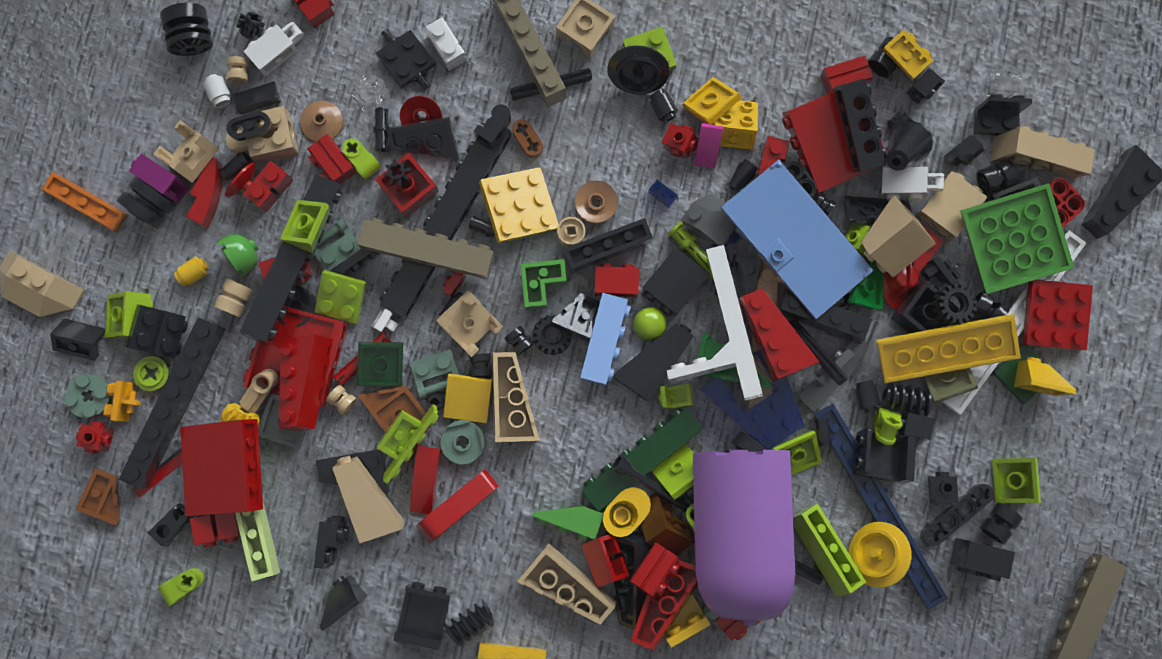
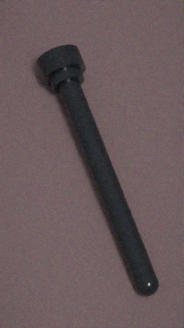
M619 455L613 462L612 470L620 475L628 474L685 513L690 507L689 504L680 498L674 500L665 488L633 468L630 459L624 455Z

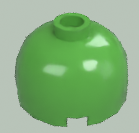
M230 234L216 241L219 246L223 244L224 247L220 249L231 266L237 272L241 271L238 273L240 278L254 270L258 261L256 251L259 249L252 238L247 240L243 235Z

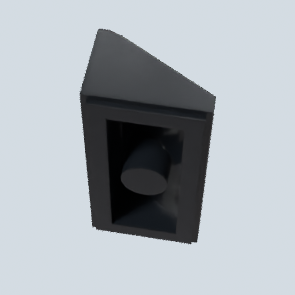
M275 81L234 94L235 107L240 114L281 102Z

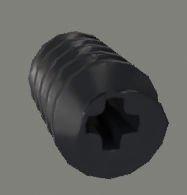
M890 382L882 394L881 407L884 408L889 403L890 410H893L895 405H898V411L902 412L905 406L907 413H911L914 408L917 415L924 410V416L927 417L932 405L931 391L929 389L922 391L920 387L913 389L910 385L905 387L901 383L896 386L895 382Z
M483 599L482 607L476 603L474 604V612L469 608L466 609V617L459 613L460 621L457 622L454 618H451L452 626L443 623L447 634L457 645L462 646L464 644L463 638L466 641H470L471 634L478 636L479 629L483 632L486 631V624L490 627L494 626L493 614Z

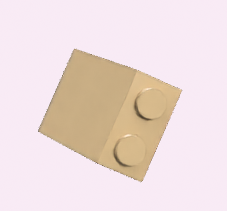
M896 196L890 199L861 242L866 249L863 252L871 262L875 260V264L882 273L887 271L892 277L896 276L936 244L919 220Z

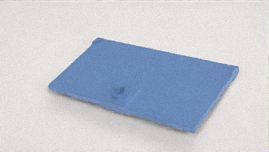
M780 160L775 161L773 165L721 207L722 211L815 320L874 271Z

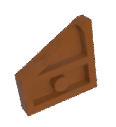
M95 468L75 510L115 526L119 525L118 476Z

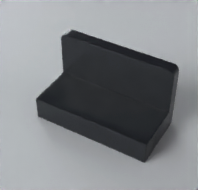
M63 319L50 333L53 351L95 361L99 356L97 342L105 334V329L70 319Z

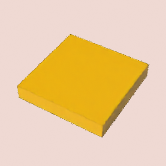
M712 77L684 101L682 106L686 111L704 123L712 125L742 98L740 93Z
M448 374L443 417L487 423L492 380Z

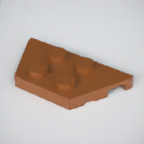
M407 386L364 393L358 396L385 433L401 410L420 421L427 413ZM416 443L413 447V454L407 461L408 464H410L413 461L416 455L417 445L420 446L421 443Z

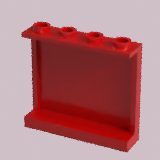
M835 91L789 111L782 112L783 126L786 130H789L791 135L790 144L799 156L797 161L804 166L814 181L816 193L873 170L853 171ZM857 98L853 102L856 109L860 107V101ZM860 120L858 124L861 131L865 129L863 120ZM867 141L864 143V150L866 152L870 150V144Z
M285 307V309H288L283 320L285 325L280 321L276 326L278 332L274 341H269L268 345L256 341L255 348L251 349L249 354L250 366L249 369H246L243 376L244 387L249 388L252 379L263 370L271 369L277 373L279 381L270 393L280 396L281 340L316 334L333 339L332 347H328L326 356L329 358L328 366H324L322 380H325L324 386L319 391L318 396L320 400L319 407H326V398L330 392L348 323ZM307 317H311L306 324L296 327L298 323L303 322ZM262 377L263 383L268 385L267 379Z
M242 419L180 427L185 516L263 510L258 420Z

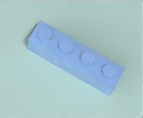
M602 293L580 379L605 386L607 381H612L614 369L610 367L612 360L617 361L620 348H617L616 344L618 339L622 340L625 327L621 326L623 318L628 319L631 307L627 305L628 299Z

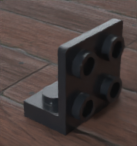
M1002 94L990 95L974 109V134L1001 135L1020 126V113L1032 104V99L1025 98L1023 95L1003 97Z

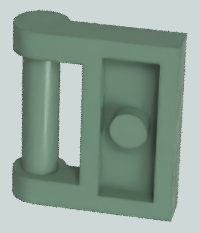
M342 218L336 221L337 224L324 232L321 242H317L314 249V255L323 269L330 272L361 249L357 245V239ZM340 231L344 232L345 235L322 251L319 250V245Z
M452 349L409 362L421 400L428 398V395L446 390L447 380L427 387L424 386V381L451 372L452 374L460 375Z

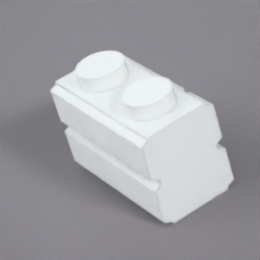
M443 17L424 28L428 39L448 71L467 61L465 52Z

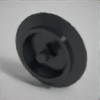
M635 45L615 52L608 62L607 73L610 81L620 90L631 94H648L664 86L669 78L670 67L666 58L657 50L647 46Z

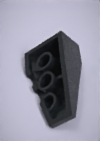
M632 532L624 537L615 536L621 552L609 557L610 561L623 557L629 573L628 577L614 582L616 591L614 600L617 601L616 611L619 624L633 630L636 627L647 594L635 587L630 580L653 547L646 543L644 534Z

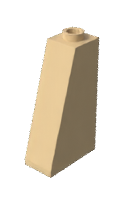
M350 456L338 459V463L332 469L359 544L403 529L405 524L403 518L358 457L351 458Z

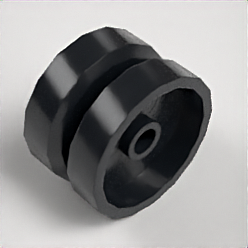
M135 176L130 182L129 187L139 196L135 197L129 192H123L116 201L133 216L158 229L164 222V218L155 209L157 208L165 214H170L176 204Z

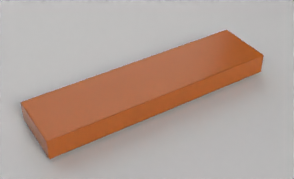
M54 172L51 173L41 189L116 233L128 216V214Z

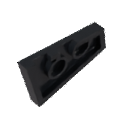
M450 116L393 126L386 129L391 150L414 154H429L434 157H449L454 160H459L460 158Z

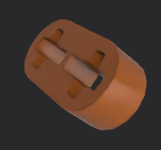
M517 120L512 126L514 137L528 157H539L543 152V144L527 120ZM519 126L527 127V137H524L521 132L517 133ZM531 140L533 145L538 144L537 152H534L533 150L529 151L530 146L528 141Z

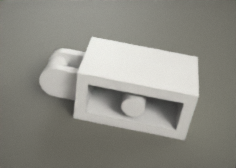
M294 22L289 23L283 29H280L276 24L274 27L268 28L258 40L249 43L244 52L266 77L298 51L295 44L303 38L304 33Z
M883 167L882 195L888 201L894 196L899 200L900 198H909L911 201H921L923 198H928V191L944 190V174L929 173L928 167H907L901 171L893 170L890 167ZM929 180H935V185H929Z

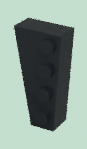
M1137 145L1123 152L1119 163L1111 172L1112 175L1101 189L1098 199L1094 201L1082 222V225L1096 239L1108 235L1162 181V169Z

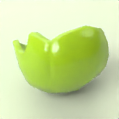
M655 307L640 310L632 320V330L638 338L644 341L659 338L667 328L666 316L663 311Z

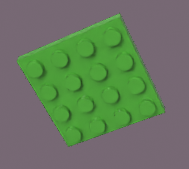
M1049 183L960 210L983 291L986 294L1074 268Z

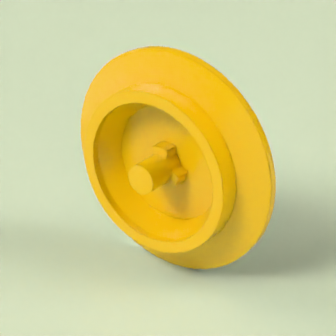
M872 522L860 528L853 536L848 551L864 577L865 584L876 588H885L898 583L906 575L912 557L911 547L905 534L896 526L886 522Z

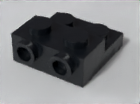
M137 304L126 347L175 359V355H178L182 349V343L179 342L181 334H184L188 327V323L185 321L186 316Z
M332 516L319 522L314 568L324 569L333 565V561H336L338 549L335 546L343 544L349 535V526H346L347 521H345V517Z

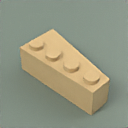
M1018 126L1014 130L994 137L990 161L998 163L1002 159H1008L1014 166L1030 165L1032 170L1050 169V173L1079 178L1091 174L1095 149L1086 147L1084 143L1069 142L1064 137L1055 138L1049 136L1047 132H1035L1030 130V127Z
M492 353L494 442L540 441L516 353Z
M549 543L517 581L521 585H526L541 595L544 594L562 606L565 605L573 609L574 612L600 625L615 608L617 602L603 589L597 588L588 576Z

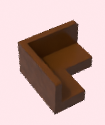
M656 493L649 497L651 503L650 512L641 523L646 543L653 546L656 542L677 556L695 543L690 525L675 518L670 502Z

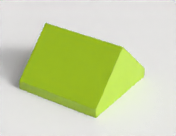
M297 200L280 240L313 253L330 215L329 205L322 202Z
M814 430L806 431L768 448V450L790 451L791 476L822 463Z
M1037 458L992 459L996 503H1041Z

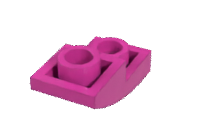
M701 123L694 165L715 168L723 126Z

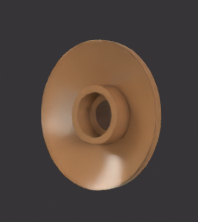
M313 102L304 109L301 115V129L310 140L318 142L326 134H329L334 139L339 135L343 127L342 113L331 102ZM319 116H323L322 122H317Z
M599 180L589 181L582 185L576 193V210L588 222H605L617 210V194L613 187L606 182ZM598 200L600 206L594 207L592 202Z

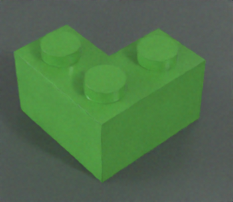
M564 259L520 264L526 311L547 308L545 287L567 285Z

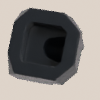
M969 135L944 156V160L948 165H968L984 152L983 145L974 135Z

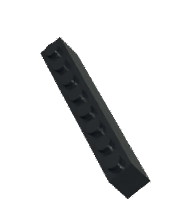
M315 174L303 200L327 203L330 215L326 223L329 224L334 213L331 210L334 204H339L343 193L340 192V184ZM322 231L318 243L321 242L325 231ZM283 241L240 330L243 336L264 345H268L269 341H274L278 332L276 326L279 321L284 320L288 311L285 307L288 301H293L297 289L294 288L298 281L301 282L306 273V270L303 268L307 261H312L315 250L311 253Z
M200 317L197 318L118 480L138 489L149 488L226 330L225 328Z

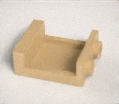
M953 171L944 177V190L935 191L925 206L915 215L949 241L957 238L964 228L960 210L982 204L987 198L979 187L969 184L965 181L966 179L963 175Z

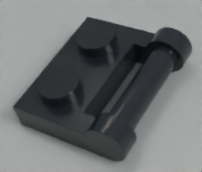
M726 252L730 271L732 270L733 262L739 263L734 286L737 298L740 300L742 296L757 290L763 261Z

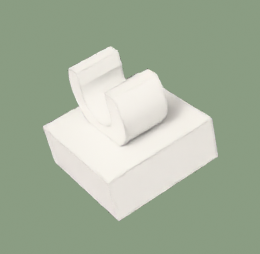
M382 307L371 326L382 332L384 327L394 331L398 324L390 319L393 313Z

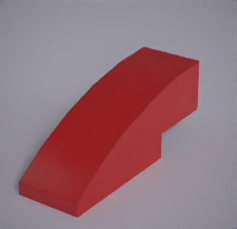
M214 157L205 166L189 193L196 200L186 217L207 229L215 216L222 190V175L219 171L222 168V163Z
M417 445L410 512L430 514L433 511L441 449Z

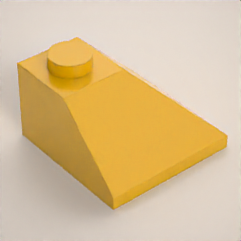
M1027 357V360L1018 362L1014 387L1056 397L1076 394V389L1049 364L1041 363V359Z

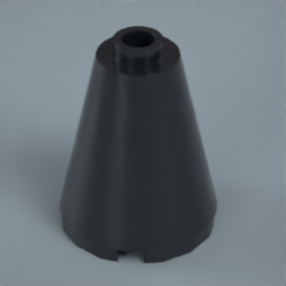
M915 121L902 122L895 127L889 138L886 157L888 166L893 170L901 171L924 160L930 154L933 147L931 132L927 131L923 124Z

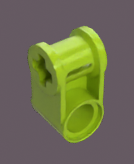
M347 139L343 143L342 150L345 156L365 181L382 168L376 158L357 139ZM352 147L357 150L355 154L350 151Z
M881 407L877 408L873 417L875 437L878 441L886 445H893L895 443L897 430L902 427L900 413Z
M191 568L166 581L157 590L168 607H171L203 584L204 573L198 568ZM190 577L193 578V580L191 581V583H190L189 580H188Z

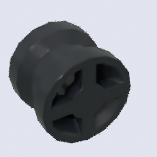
M821 193L815 201L827 216L837 203L834 200L827 199L824 193Z

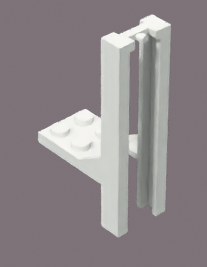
M724 245L706 249L730 341L711 360L703 357L693 360L691 365L686 366L684 363L672 365L671 370H667L668 379L673 383L737 367L745 401L763 397Z

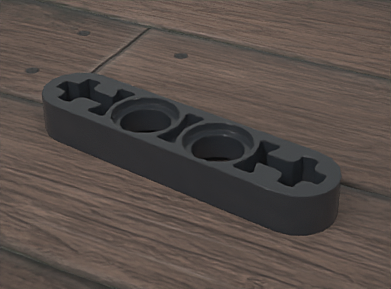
M976 484L958 498V503H952L921 530L922 541L931 546L941 544L992 501L994 497L992 487L987 484ZM979 489L986 490V492L984 493V495L986 496L985 498L980 497L975 501L970 498V496L972 498H976L977 496H979ZM964 501L971 505V510L967 514L962 513L960 510V505ZM947 515H951L954 519V525L950 528H947L943 523ZM939 527L943 531H945L944 534L942 531H938L934 535L936 538L935 540H928V537L930 536L928 533L929 531L935 532L939 529Z

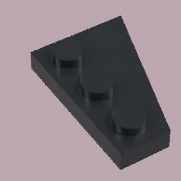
M844 196L843 206L848 227L874 224L889 201L883 198ZM899 200L912 213L909 201Z
M379 449L316 460L319 482L338 485L332 469L338 463L337 460L345 456H350L351 458L358 457L381 490L389 492V485L383 482V474L386 471L384 454Z

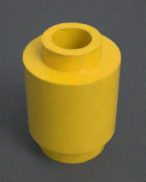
M195 256L179 266L174 275L182 286H191L208 275L209 265L203 258L199 259Z

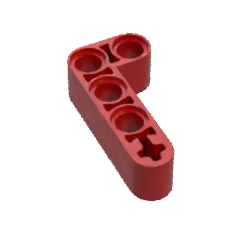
M1056 178L1049 184L1063 228L1084 209L1085 201L1068 181L1063 178ZM1053 186L1058 189V194L1054 192ZM1068 202L1072 203L1073 210L1069 208Z
M484 469L422 519L416 528L428 543L431 544L455 522L496 490L499 485L488 471Z

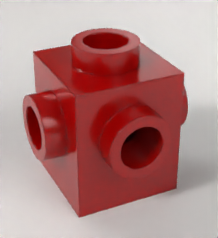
M670 123L662 144L667 150H670V154L681 158V156L689 158L691 152L693 153L696 150L698 141L693 132L694 130L689 126L682 125L680 127Z
M91 421L90 425L82 424L76 434V446L83 447L84 452L98 454V451H109L114 429L104 427L105 423Z

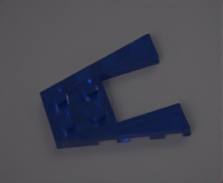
M758 349L755 352H753V354L756 356V358L758 359V361L760 362V364L772 380V377L768 371V368L761 355V352ZM719 376L699 389L767 450H770L805 426L787 377L773 382L777 390L744 413Z

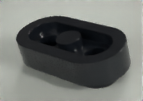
M257 111L231 119L227 124V133L236 141H244L267 134L272 128V121L266 113ZM264 122V126L259 128L258 124ZM242 127V133H237V130Z

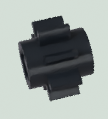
M247 12L246 15L240 14L236 27L240 28L239 32L242 36L253 39L255 35L261 37L265 23L262 22L261 16L257 13Z
M393 159V163L390 166L385 165L388 173H385L384 177L385 179H390L389 184L391 186L396 183L402 188L404 182H410L408 174L412 173L411 168H405L407 163L404 160L400 164ZM395 171H396V172H400V171H401L402 174H401V175H398V174H397V175L395 176V175H394V172H395Z

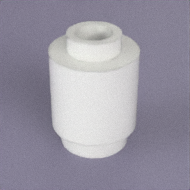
M216 74L206 77L203 87L210 103L215 108L228 106L231 103V94L224 78Z

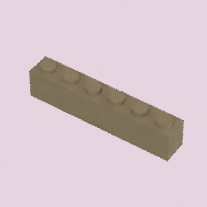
M492 0L547 108L567 99L566 88L520 0Z
M371 218V221L364 219L357 243L361 249L486 280L489 279L495 255L489 246L478 244L475 247L469 245V242L466 240L456 239L455 242L447 240V236L435 233V236L427 235L425 230L414 228L413 231L407 230L404 225L392 223V226L377 218Z
M1095 553L1087 559L1085 564L1086 570L1077 582V591L1068 603L1066 616L1059 623L1060 630L1057 637L1050 644L1051 651L1047 659L1089 658L1127 566L1104 555Z

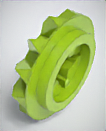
M147 356L136 364L133 377L135 383L141 389L156 391L164 387L170 370L166 362L161 358ZM148 368H150L151 370L157 369V371L155 372L156 379L152 377L148 378V375L150 374Z

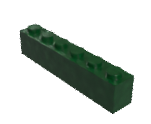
M678 408L669 415L671 417L669 422L666 424L663 421L652 429L655 433L648 438L646 435L642 436L635 442L637 447L632 451H629L627 448L621 453L630 459L633 468L646 475L703 430L687 408L683 411ZM611 462L600 470L602 474L595 479L592 476L583 483L585 486L582 489L583 493L598 512L613 501L620 492L637 482L628 474L620 475L613 471Z

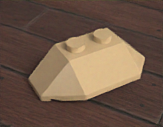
M10 250L0 265L1 297L39 317L75 309L85 292L79 286Z

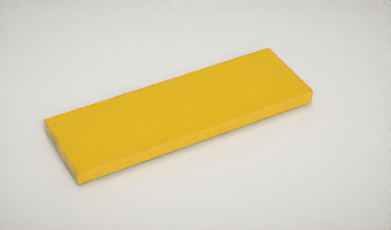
M1013 314L876 340L884 383L1021 359L1015 316Z

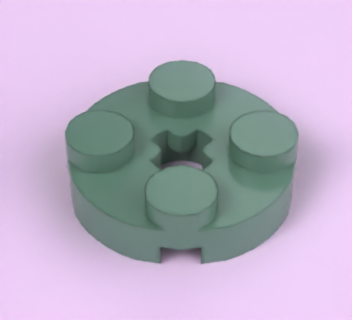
M79 375L69 384L64 397V403L78 417L92 418L100 416L104 412V406L112 403V396L107 394V385L109 383L98 375ZM91 390V395L94 398L93 400L86 401L85 393Z
M466 420L455 421L442 434L440 440L441 450L450 461L461 465L469 464L476 461L482 455L485 447V437L482 430L476 424ZM461 436L469 440L465 449L457 445Z

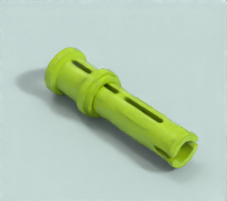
M682 221L679 222L667 235L672 236L680 245L679 248L683 251L686 250L697 264L710 274L709 277L713 280L708 255L695 242V236L690 235L683 227Z

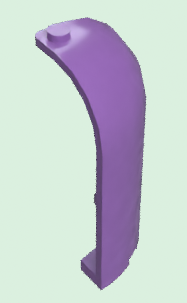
M730 450V453L717 451L693 453L696 577L703 600L707 607L719 617L743 621V625H757V621L779 617L789 605L794 592L795 582L790 451L762 450L748 452V450Z

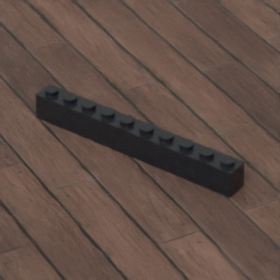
M505 130L494 148H491L477 138L475 142H470L466 150L468 154L456 166L457 173L454 178H450L446 183V192L443 197H438L434 205L436 209L424 221L423 226L425 228L423 230L427 232V235L435 236V233L442 234L448 237L447 240L452 241L481 191L479 181L488 178L512 137L511 130ZM402 259L403 266L400 271H396L393 274L389 290L385 289L382 293L380 306L406 320L436 267Z

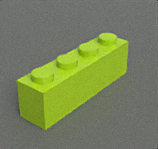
M818 503L804 508L793 516V527L836 597L851 594L866 583Z

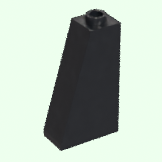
M675 324L620 368L612 378L649 402L666 378L667 370H671V366L675 365L694 337L690 334L692 330L683 324H680V326Z

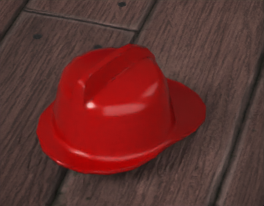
M912 263L894 277L887 271L884 273L883 297L891 308L897 309L919 281V272Z

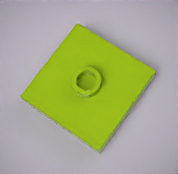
M684 444L651 470L674 500L694 486V452L687 444Z

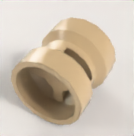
M238 56L228 57L227 67L229 71L226 73V80L235 84L247 83L248 74L246 69L249 67V60Z
M341 385L334 388L326 398V402L331 406L334 405L341 415H345L357 401V398L352 394H347L346 389Z

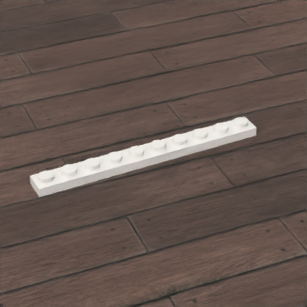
M1068 230L1064 234L1072 261H1074L1086 245V242ZM1066 271L1046 276L1038 280L1058 282ZM1028 283L1009 307L1008 315L1013 314L1015 316L1017 336L1024 329ZM998 363L970 368L978 389L947 399L941 403L957 415H961Z

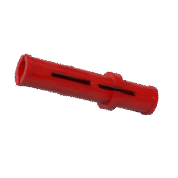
M381 332L372 342H380L386 334ZM387 337L383 342L392 341L389 339V337ZM358 354L339 372L333 375L336 381L342 375H345L338 382L340 385L344 386L357 373Z

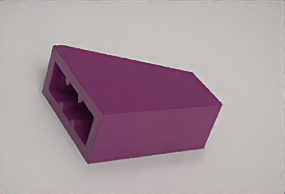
M142 153L133 160L129 172L177 204H179L191 187Z

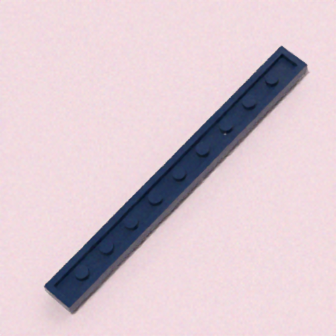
M832 403L814 413L815 419L829 418L830 436L833 438L831 447L875 522L890 523L899 528L907 537L912 557L906 575L926 609L930 610L947 600L946 594L879 480L854 475L855 439L835 405Z

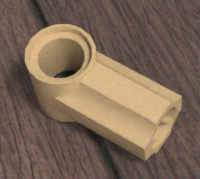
M263 370L252 379L251 385L239 401L243 409L253 413L258 411L272 388L278 384L279 377L274 370ZM262 377L267 379L268 385L263 383Z

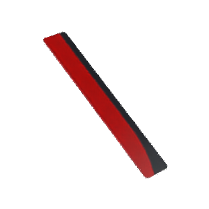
M181 448L159 465L149 488H133V491L139 498L182 464Z

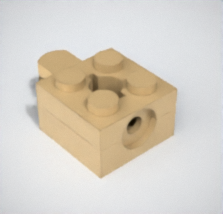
M284 106L261 111L266 113L272 121V128L267 134L244 141H236L229 134L226 136V144L233 152L239 153L249 150L250 157L256 163L299 154L291 114ZM264 122L258 124L259 128L264 126ZM243 129L237 130V133H242Z

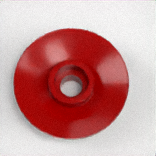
M413 96L407 99L400 109L402 125L443 118L439 105L426 96ZM419 112H425L426 117H421Z
M254 163L245 166L232 180L225 192L227 198L237 195L242 190L245 192L250 186L256 168Z

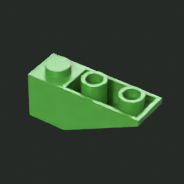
M584 505L534 511L532 516L536 517V522L546 526L550 522L557 525V530L567 534L571 530L578 533V538L588 542L590 538L595 540L603 519L602 512Z

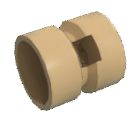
M567 217L559 223L557 235L559 243L563 248L585 241V226L580 219Z
M226 278L222 287L224 293L223 295H218L214 307L241 317L245 309L243 303L249 300L253 290Z

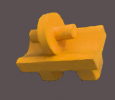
M116 380V383L107 385V394L114 396L113 405L106 404L104 406V416L110 417V420L130 422V415L134 413V406L142 404V401L135 400V383Z

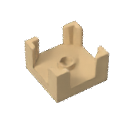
M575 0L556 26V37L564 42L566 37L582 47V53L592 59L597 51V44L606 32L610 33L615 26V16L591 0Z
M179 120L174 129L185 137L179 147L171 154L159 146L153 154L193 183L219 148Z
M468 290L436 320L471 357L479 350L474 345L489 330L496 334L503 327Z

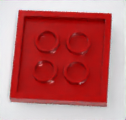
M1038 279L1029 281L1022 344L1087 350L1093 285Z

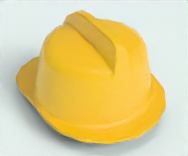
M627 488L620 492L607 506L603 513V524L610 534L617 537L628 536L642 523L649 514L651 507L650 499L646 492L640 488Z

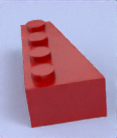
M763 288L740 298L738 302L773 382L812 367L819 362Z
M679 561L680 569L674 577L670 576L666 581L668 586L661 597L657 595L655 599L649 595L646 596L630 640L633 645L655 652L698 586L696 566Z

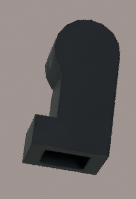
M503 104L496 105L492 109V116L484 127L478 124L473 131L477 139L491 148H494L511 122L510 110Z
M179 503L147 533L161 546H169L182 531V528L194 516H185V506Z

